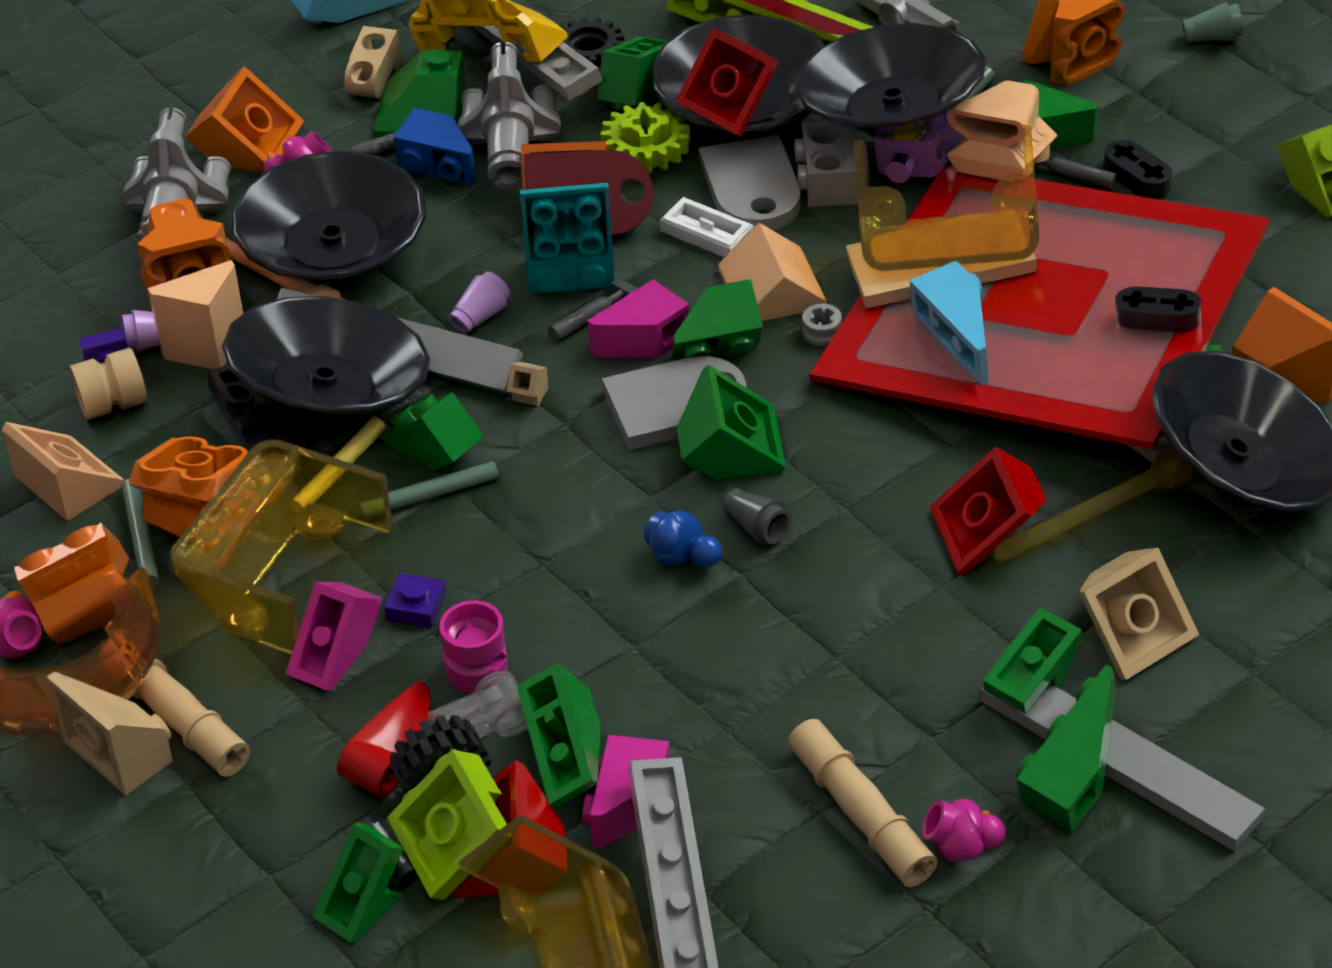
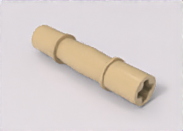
M119 635L107 643L101 653L102 665L127 687L128 692L134 698L142 699L156 715L181 735L183 743L188 749L195 751L224 777L231 776L244 767L250 756L249 745L222 721L221 716L217 712L207 710L187 688L167 673L166 666L160 660L154 659L128 635Z
M809 719L798 725L789 736L788 746L814 776L816 784L829 791L845 815L868 838L869 848L874 853L879 854L906 887H914L927 880L935 871L938 861L911 829L906 817L895 813L878 788L854 765V756L849 751L844 750L820 720Z

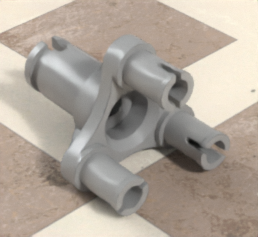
M498 42L491 48L492 70L488 74L486 94L483 95V91L476 88L465 90L462 93V116L458 120V127L470 145L488 143L489 181L497 177V180L494 181V186L497 188L516 189L523 186L521 144H528L529 141L534 140L544 142L556 139L561 132L560 115L556 112L557 92L549 85H538L533 88V92L531 91L530 98L522 85L521 75L517 70L516 46L505 42V54L502 55L501 42Z
M169 108L161 111L157 131L150 138L148 156H141L135 159L131 179L126 182L123 190L122 202L134 212L143 213L140 230L137 235L139 242L146 236L149 212L151 207L186 198L193 202L196 209L216 213L222 211L227 204L229 190L226 184L231 170L230 163L223 157L212 156L204 164V173L195 167L185 151L182 139L183 129L186 125V116L177 108H173L171 119H168Z

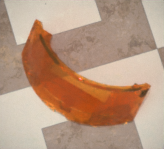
M144 567L137 570L126 583L109 595L113 605L116 604L115 615L105 627L108 636L94 649L77 659L50 668L17 670L0 667V725L3 728L20 732L24 727L50 728L51 734L62 733L46 678L54 671L126 700L133 696L152 667L161 635L162 620L148 572Z

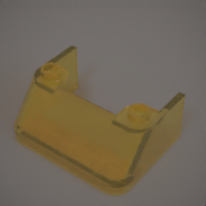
M1022 125L1026 174L1006 176L996 184L992 194L993 212L907 220L905 201L897 190L886 186L870 188L867 147L863 140H854L861 246L866 263L875 270L887 272L941 267L955 260L960 265L1018 261L1030 257L1036 251L1039 244L1031 125Z
M267 440L260 442L248 452L174 544L171 550V557L175 573L228 631L292 654L299 633L294 599L291 596L259 586V582L296 534L311 539H326L337 534L348 520L389 534L393 528L386 475L285 441Z
M522 815L516 817L459 861L462 871L498 888L502 916L513 928L521 929L535 936L542 968H653L632 887L624 873L612 862Z

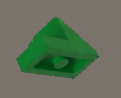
M1039 607L982 680L984 690L1026 714L1049 683L1059 689L1062 688L1081 640L1082 629Z
M353 823L312 918L348 942H358L404 894L403 891H398L389 883L404 847L366 823Z

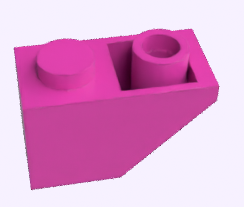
M652 279L587 320L590 354L594 357L603 358L660 357L672 349L674 334L689 314V304Z
M608 735L604 755L599 754L598 782L595 795L587 794L583 807V825L591 826L592 847L604 848L637 828L628 775L630 761L670 758L669 741Z

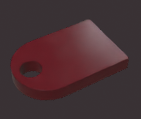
M617 150L524 154L525 190L608 183L612 236H620L633 231L649 214L653 201L652 180L644 165L628 153ZM637 181L643 186L645 194L640 202L628 204L621 199L619 191L625 182Z

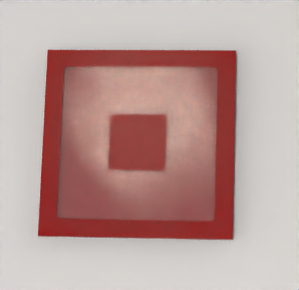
M945 165L930 185L900 234L1014 209L1037 260L1036 272L981 284L984 292L983 297L980 299L989 382L980 385L913 315L912 299L866 309L861 294L810 372V381L1154 450L1163 434V430L1156 419L1152 388L1159 371L1164 364L1185 352H1203L1206 350L1270 225V218L1030 178L1008 182L957 172L954 166ZM1135 286L1193 291L1201 298L1202 322L1196 329L1184 333L1125 328L1116 321L1115 297L1121 290Z

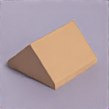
M758 223L718 264V271L724 284L751 279L761 321L803 313L811 305L827 304L801 247L761 223Z
M232 260L148 288L160 350L165 360L208 369H216L227 363L222 344L230 323L243 315L235 265Z
M5 422L2 428L14 476L66 521H70L120 489L125 481L70 435Z

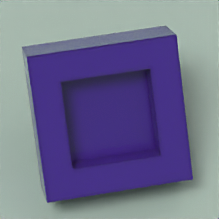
M123 328L79 338L84 361L94 358L100 364L105 363L107 354L128 348Z
M399 573L384 607L386 620L432 628L446 596L445 580Z

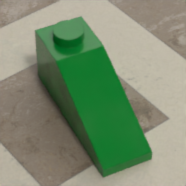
M638 36L602 51L600 74L603 81L598 85L597 99L609 101V107L617 110H624L623 106L625 105L633 109L640 102L647 101L653 91L651 66L662 45L668 41Z
M558 662L517 686L547 800L554 809L597 785L601 725L590 689Z

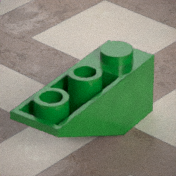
M1107 664L1096 678L1089 677L1082 684L1074 706L1066 716L1061 714L1053 721L1047 732L1045 743L1036 754L1030 753L1024 758L1016 774L1021 802L1073 833L1102 795L1116 696L1113 668Z

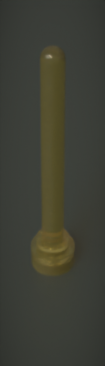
M1172 448L1156 456L1155 462L1150 465V470L1003 541L992 551V555L998 562L1008 561L1156 487L1161 489L1180 487L1191 481L1192 470L1177 454L1175 449Z

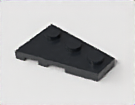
M228 364L209 371L208 388L242 446L248 450V454L254 456L258 464L327 438L328 423L325 420L302 416L255 393L230 371Z

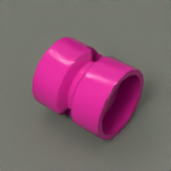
M478 600L463 601L450 607L444 612L439 622L447 680L457 690L470 694L485 693L495 689L505 680L508 673L503 616L490 603Z

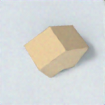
M524 362L511 364L506 392L512 393L513 401L539 406L548 389L547 367Z

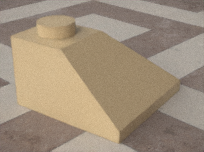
M1158 547L1129 551L1090 573L1079 591L1121 681L1129 679L1199 636L1197 628Z
M55 671L46 677L64 742L125 796L173 762L168 741L171 739V732L158 715L153 714L150 716L134 702Z

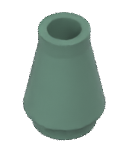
M1224 2L1196 16L1182 20V30L1186 43L1234 41L1235 36L1243 35V22L1238 4L1228 5L1227 2Z

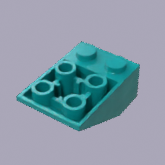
M599 183L520 190L529 294L610 288L611 282L614 281L609 184Z

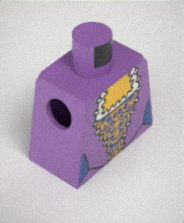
M948 112L924 127L910 133L895 136L875 135L874 143L879 173L887 175L895 183H904L909 177L931 178L937 176L950 160L947 154L963 138L961 133L949 125Z

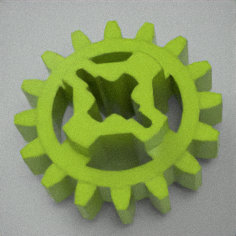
M640 102L636 109L625 105L623 106V114L612 112L610 113L611 121H603L601 141H606L607 150H617L632 155L644 165L648 173H652L655 166L667 170L669 161L679 164L681 162V154H688L690 125H686L685 119L671 113L669 109L661 110V103H656L650 108L644 102Z

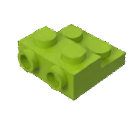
M451 749L448 754L437 760L432 771L415 788L404 795L402 802L387 817L428 895L433 899L445 900L511 832L494 803L501 795V792L481 757L477 754Z

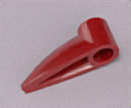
M417 681L401 693L348 742L337 763L336 771L338 776L382 799L388 797L398 785V781L390 766L392 764L390 755L393 752H397L394 745L398 740L407 741L404 733L410 728L415 732L422 729L419 723L428 719L430 689L423 681Z

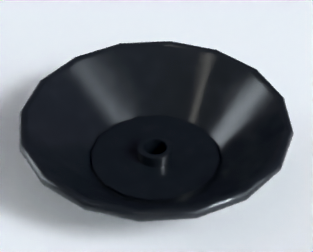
M758 15L717 17L687 27L663 44L651 66L653 91L671 113L699 127L730 132L675 102L712 27L778 60L779 64L743 133L761 132L799 121L812 113L805 109L795 92L799 68L817 49L825 46V44L815 33L787 20Z
M920 23L880 25L846 34L817 49L799 68L795 92L806 110L828 122L874 135H903L924 127L964 102L984 80L986 57L973 39L950 28Z
M350 151L306 154L273 166L246 186L232 210L233 238L250 261L280 276L311 281L354 277L388 264L414 243L427 217L423 189L406 169L379 156Z
M327 296L285 297L254 306L230 323L222 344L230 371L255 393L302 416L320 420L344 419L405 401L425 383L431 361L421 337L396 316L362 302Z
M1221 351L1185 352L1161 367L1152 388L1157 422L1177 454L1206 485L1223 495L1280 512L1317 510L1332 500V424L1321 407L1293 382L1256 361Z

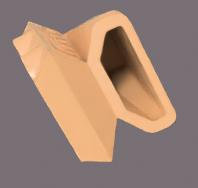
M1003 81L960 103L947 113L949 125L965 136L947 154L957 172L1008 182L1027 179L1033 174V163L1043 162L1049 158L1050 144L1058 136L1039 117V91L1031 84Z

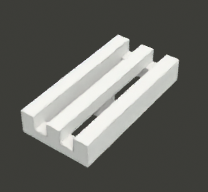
M682 197L660 219V232L724 258L754 228V225L685 197Z

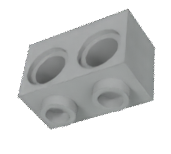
M827 120L802 121V138L794 139L795 164L803 163V165H797V180L800 190H806L808 207L858 204L859 169L853 129L828 122Z

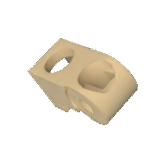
M369 26L362 27L345 71L344 87L346 94L376 99L382 97L392 69L397 70L402 61L397 30ZM380 39L385 44L381 48L373 50L371 40Z

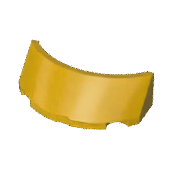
M422 0L417 11L411 15L408 23L419 52L435 49L446 50L445 43L455 35V30L458 26H497L504 43L514 44L517 41L527 49L523 53L527 62H542L568 37L567 32L552 20L510 0Z

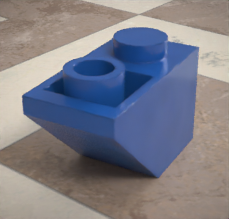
M414 108L393 137L397 165L411 173L473 186L476 182L473 149L453 117Z

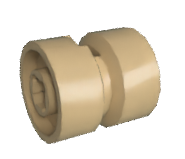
M131 347L107 354L105 363L100 364L93 358L69 366L77 399L86 421L111 414L113 405L116 404L125 410L148 402L143 377Z

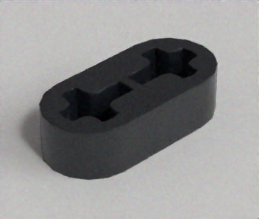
M1115 140L1106 146L1103 168L1105 171L1117 174V182L1139 197L1159 200L1169 194L1172 170L1168 164L1130 140Z
M1135 286L1121 290L1115 297L1116 321L1124 328L1184 333L1196 329L1202 322L1201 298L1193 291Z

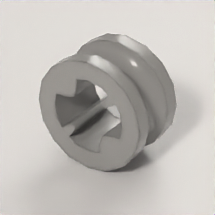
M825 303L809 306L802 314V334L804 339L812 345L828 346L842 323L841 312L833 305Z

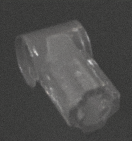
M503 670L492 672L485 676L478 683L473 694L427 713L430 725L435 724L436 716L444 715L447 721H449L451 715L460 716L462 721L466 718L474 726L480 738L493 732H497L502 737H511L520 734L528 728L517 691L519 683L512 673Z

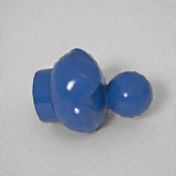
M675 510L670 513L664 511L657 512L648 520L645 526V542L651 546L652 553L660 564L680 566L692 560L699 567L709 568L716 565L722 557L720 542L713 536L703 535L700 522L689 512Z

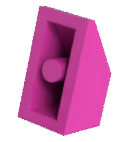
M314 582L286 675L326 691H332L368 645L382 597L342 582Z

